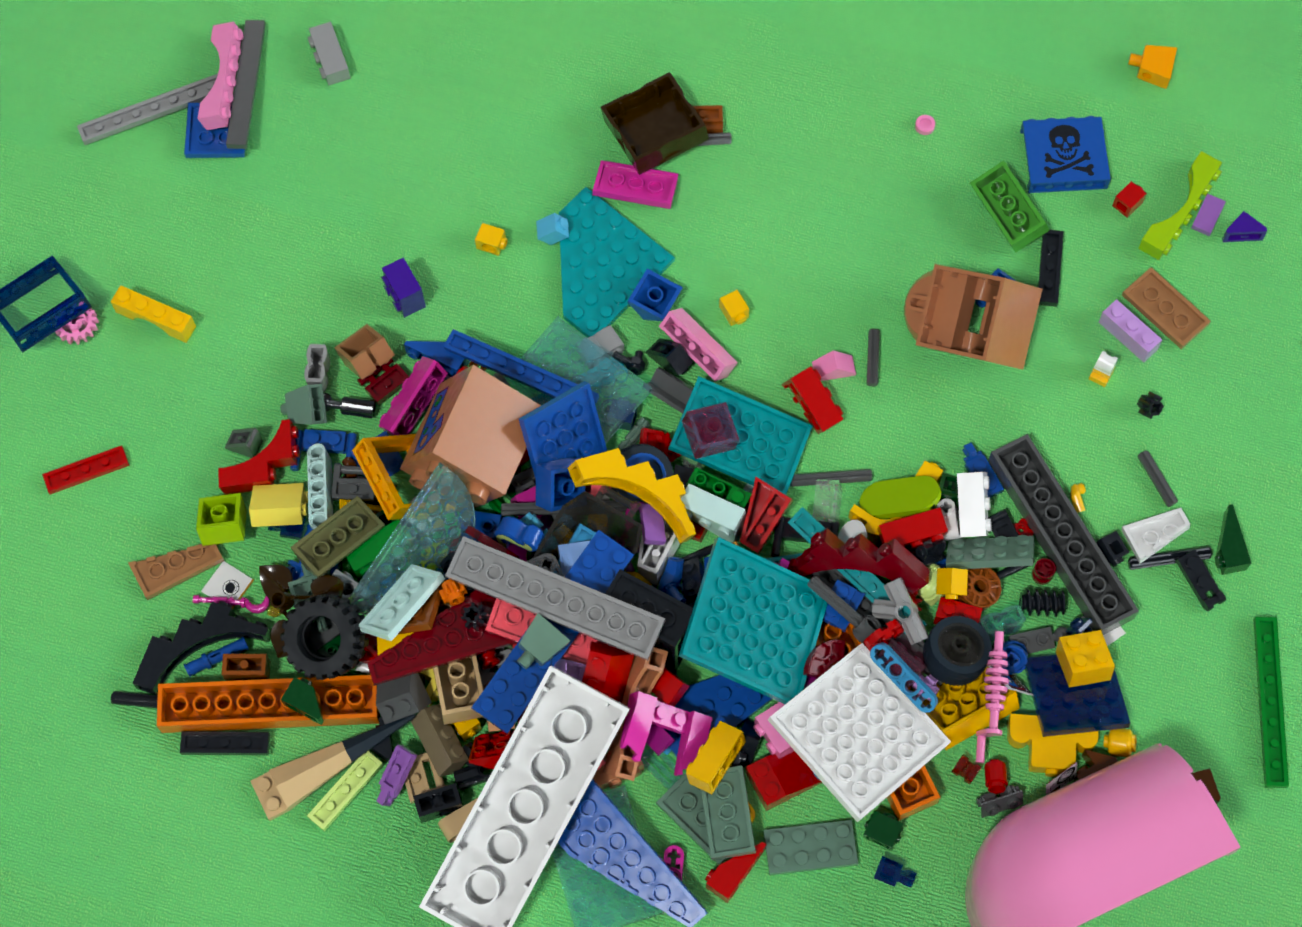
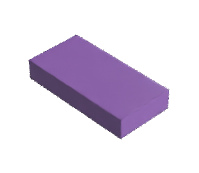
M1207 194L1191 229L1210 236L1226 201Z
M641 503L639 511L643 543L664 545L666 543L663 517L650 504Z

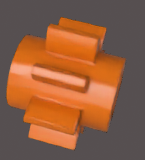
M451 579L443 582V589L439 590L444 604L449 602L451 606L462 603L465 600L464 595L468 593L465 585Z

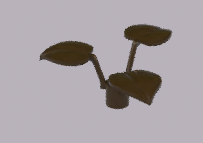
M278 564L259 566L260 582L265 595L270 599L271 605L274 608L280 609V613L286 618V610H289L294 605V600L307 599L321 594H337L340 598L342 597L344 582L336 576L323 575L316 578L311 583L313 595H291L287 589H289L288 582L293 581V576L288 567ZM285 620L276 622L271 630V642L278 658L288 656V653H283L282 646H285L284 640H280V634L285 632V629L282 628L283 621Z

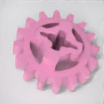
M72 301V306L64 304V310L58 309L60 315H54L56 320L53 323L55 333L62 341L67 340L70 345L73 341L79 345L82 339L88 342L86 337H94L92 331L98 330L96 324L99 323V320L96 317L95 310H92L89 304L85 306L82 301L79 305H76L75 301Z

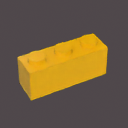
M719 721L717 726L711 729L705 745L702 744L695 760L690 762L686 769L689 784L713 794L745 744L743 731Z

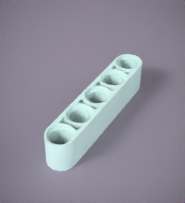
M320 443L310 446L307 451L308 516L312 529H315L333 515V500L331 498L332 460L326 448Z

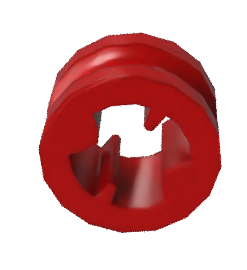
M495 650L486 652L478 658V661L483 663L481 666L483 670L490 669L500 662V659L496 657L497 653Z

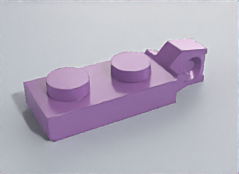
M396 745L380 779L381 792L377 802L382 806H391L394 799L397 798L417 757V754L404 745Z

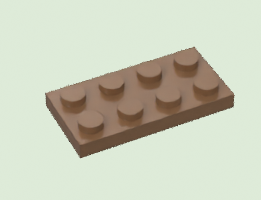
M1152 267L1122 293V296L1181 350L1211 322Z

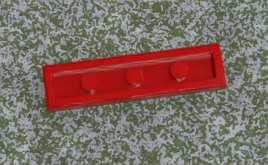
M121 445L42 475L47 491L51 495L130 465L124 448Z

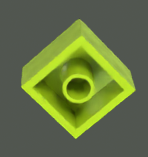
M241 493L199 498L196 530L202 546L244 541L247 510Z

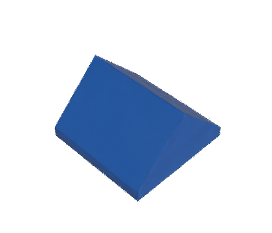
M646 269L627 303L643 320L663 321L683 287Z

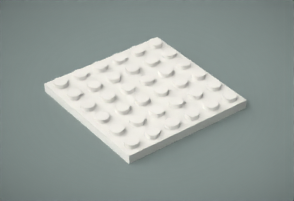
M863 643L768 719L771 725L857 822L951 743L929 716L919 710L873 662L870 651Z

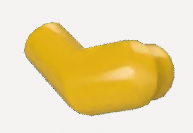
M1082 483L1074 484L1071 487V502L1077 513L1085 511L1081 494H1084L1086 489Z

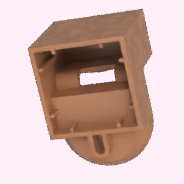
M935 264L933 270L918 278L909 289L904 304V318L909 332L916 340L917 346L1023 370L1042 289L1003 277ZM975 299L986 302L979 334L968 332Z

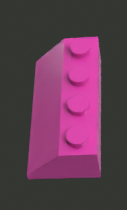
M422 356L421 360L415 363L412 374L409 378L405 379L400 393L392 399L391 407L380 419L379 427L383 431H387L391 436L407 435L412 432L424 413L425 408L431 402L440 383L448 375L437 361Z

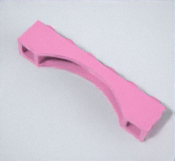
M234 21L213 25L211 42L219 53L220 66L212 89L200 102L198 120L206 130L228 127L229 118L231 117V104L234 99L233 92L234 86H236V73L238 71L239 55L241 54V41L243 40V32Z

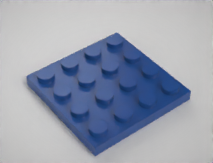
M583 381L519 418L535 479L536 464L569 457L577 460L607 451L589 382Z

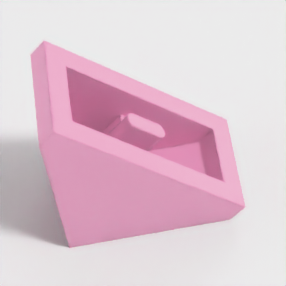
M833 350L812 362V368L816 369L821 376L820 381L856 376L852 355Z

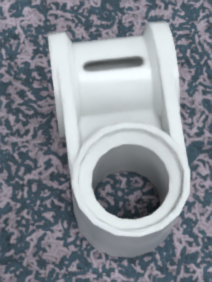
M942 499L938 502L937 508H941L948 529V533L944 536L943 540L960 539L962 537H960L959 509L951 499Z

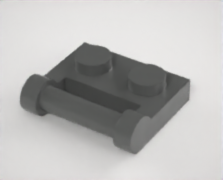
M341 463L334 464L332 500H353L358 496L362 501L375 502V494L367 479L341 478L342 474L364 475L360 466H342Z

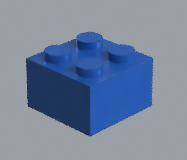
M569 457L536 464V506L553 512L585 504V486L575 487L567 469L576 459Z

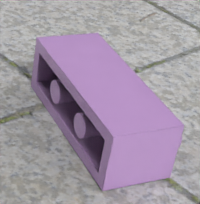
M1117 299L1102 312L1099 323L1142 362H1145L1158 350L1162 339Z

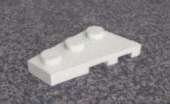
M1178 508L1122 526V532L1139 564H1141L1190 528V522L1182 508Z

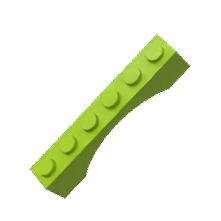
M1203 151L1200 152L1188 173L1189 195L1187 202L1172 217L1152 224L1142 238L1138 249L1157 260H1160L1163 254L1168 255L1173 246L1171 242L1173 239L1178 240L1183 231L1181 227L1183 224L1185 226L1188 225L1193 216L1191 212L1198 210L1202 203L1201 197L1209 193L1212 188L1211 182H1216L1222 171L1219 170L1222 164L1221 161Z

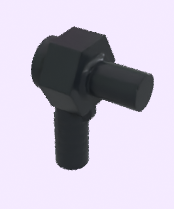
M618 351L613 353L612 358L626 365L631 375L637 376L644 371L646 364L642 359V351H636L635 355L631 358L622 355Z

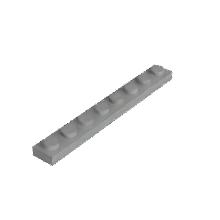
M218 74L77 125L84 145L187 108L188 103H200L212 89Z

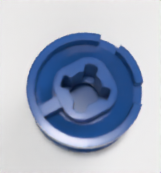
M1015 640L1004 642L1003 650L1007 653V658L1002 660L1008 662V667L1003 669H1007L1010 675L1022 672L1026 667L1028 659L1026 647Z

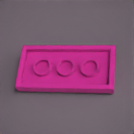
M601 160L593 187V196L671 209L679 174L650 169L639 175L632 165Z

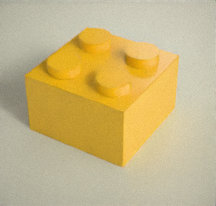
M1101 630L1059 637L1055 652L1069 688L1111 680L1115 665Z

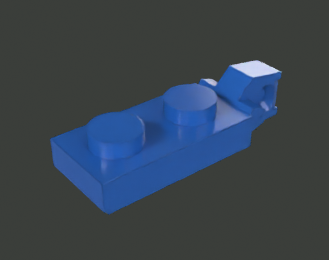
M972 443L964 445L962 451L966 457L963 460L968 473L987 472V476H989L988 497L991 498L1002 493L1004 488L981 451L977 452Z

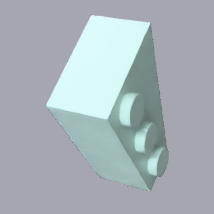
M688 484L685 489L686 494L681 497V500L685 504L689 519L728 542L732 543L736 540L738 543L746 518V510L694 485Z

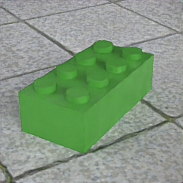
M1004 160L970 182L973 190L1015 253L1050 231L1046 222Z

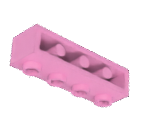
M683 308L669 311L659 325L675 343L681 344L686 353L714 381L727 378L738 363Z

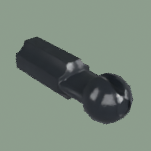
M323 393L326 412L330 409H340L343 415L374 418L376 400L344 396L342 400H335L329 394Z

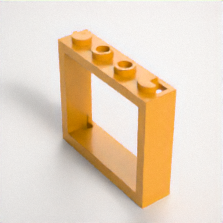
M416 434L362 438L352 449L388 520L444 514L450 508L445 503L447 496L435 489L432 492H428L432 501L404 504L378 453L400 451L408 453Z

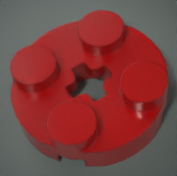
M898 619L886 623L888 628H879L864 640V645L869 651L877 643L883 642L889 645L890 642L888 640L892 637L897 638L904 633V629Z

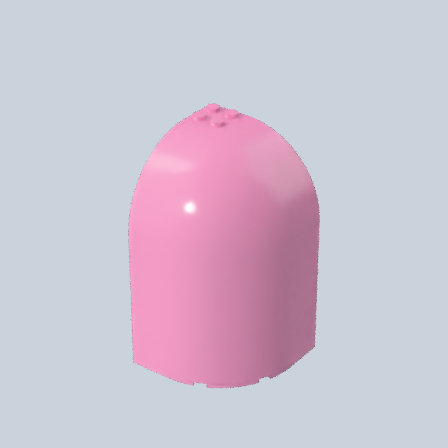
M1157 743L1022 806L1003 818L986 836L969 868L965 889L967 916L971 927H1079L1226 855L1229 856L1241 847L1201 779L1196 781L1192 776V767L1174 749L1167 745L1162 747L1161 743Z

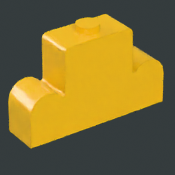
M1010 713L1007 722V739L1009 744L1017 749L1029 745L1028 770L1030 772L1045 773L1046 776L1057 777L1076 763V750L1079 753H1083L1084 750H1093L1098 742L1099 720Z

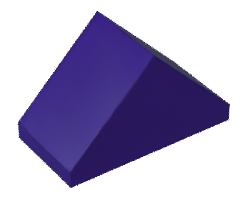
M1243 211L1228 227L1222 242L1263 241L1267 228Z

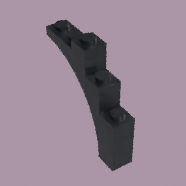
M211 602L203 624L192 618L189 621L182 619L173 642L172 639L165 636H160L159 638L152 636L134 678L133 685L137 690L158 695V684H164L168 676L182 661L201 648L219 641L241 639V637L269 642L271 631L268 625L256 621L252 623L248 622V619L243 616H235L231 605L226 602Z

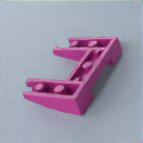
M640 691L631 693L627 706L630 710L625 717L620 748L623 749L628 745L635 752L631 759L634 762H640L651 724L681 734L674 775H683V770L687 769L689 763L693 762L697 757L700 746L702 744L705 745L712 717L696 711L688 712L657 701V697Z

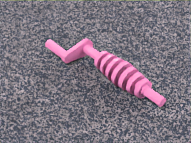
M995 631L994 650L989 652V657L993 659L987 662V665L993 668H987L985 674L991 676L984 677V683L991 684L984 686L985 692L991 693L985 695V700L991 701V703H986V709L990 711L989 728L976 731V763L985 762L986 737L1002 735V730L998 729L999 712L1004 710L1005 706L1000 704V702H1005L1006 696L1000 694L1007 693L1008 688L1001 685L1009 684L1008 678L1001 677L1009 675L1008 670L1003 669L1008 667V662L1002 660L1007 658V653L1003 650L1004 632Z

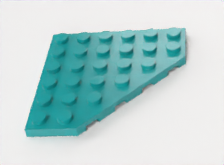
M585 187L559 212V215L568 219L569 237L560 241L563 318L588 338L594 336L603 328L612 325L630 306L627 303L628 299L646 269L661 275L675 261V257L600 197L593 196V192Z

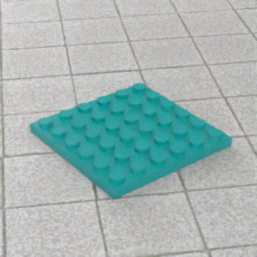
M717 537L712 546L679 657L786 704L804 689L807 678L806 675H803L804 666L809 654L816 646L827 602L807 585L809 579Z

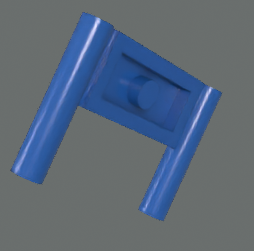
M305 429V431L298 430L299 437L296 438V445L299 447L300 455L301 451L307 452L310 446L320 443L326 448L328 453L346 454V457H353L350 451L356 446L357 434L355 433L347 434L343 431ZM297 457V465L291 466L290 470H299L300 457Z

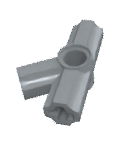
M902 578L884 585L890 600L874 599L872 605L873 616L882 619H898L911 645L928 638L929 635L918 614V607L912 601ZM903 606L909 607L911 611L909 617L903 615Z

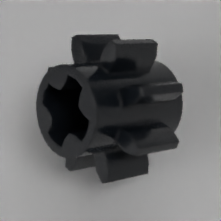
M1149 391L1148 395H1141L1137 403L1140 408L1138 413L1149 419L1156 415L1159 416L1164 407L1160 402L1163 398Z
M474 602L471 603L470 607H464L465 612L461 619L467 621L465 627L470 629L473 626L476 631H479V627L487 626L486 618L490 617V615L484 612L486 607L481 604L477 608Z

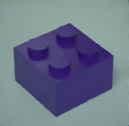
M404 257L382 267L384 275L381 276L384 283L383 287L388 297H392V303L397 312L401 311L405 318L426 307L422 289Z

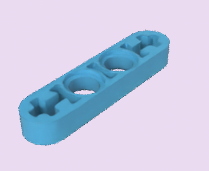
M881 642L873 646L870 651L873 662L919 710L925 713L933 711L938 704L936 694L888 644ZM883 649L885 651L884 656L879 658L877 656L878 650ZM890 657H892L893 660H891V661L887 664V666H886L884 663H885ZM892 664L901 666L902 673L900 675L892 673ZM914 680L917 683V690L910 691L906 687V682ZM922 689L924 692L918 698H916L915 695H917ZM924 698H930L932 700L930 702V705L928 704L925 706L923 704Z

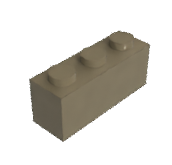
M440 704L425 707L411 721L439 777L454 774V771L460 770L469 760L451 724L444 725Z

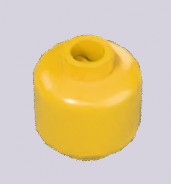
M1111 728L1109 735H1104L1103 745L1104 748H1108V753L1111 756L1129 757L1132 752L1136 751L1137 736L1133 735L1130 729Z

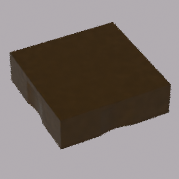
M670 72L645 84L640 89L625 94L600 107L605 123L639 175L709 140L705 123L695 108L686 100L682 89Z

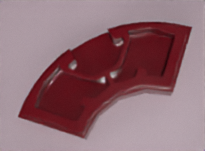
M472 526L467 527L465 533L477 541L520 559L518 555Z
M830 640L816 646L806 660L803 675L818 679L828 670L831 664L837 663L844 658L845 640Z

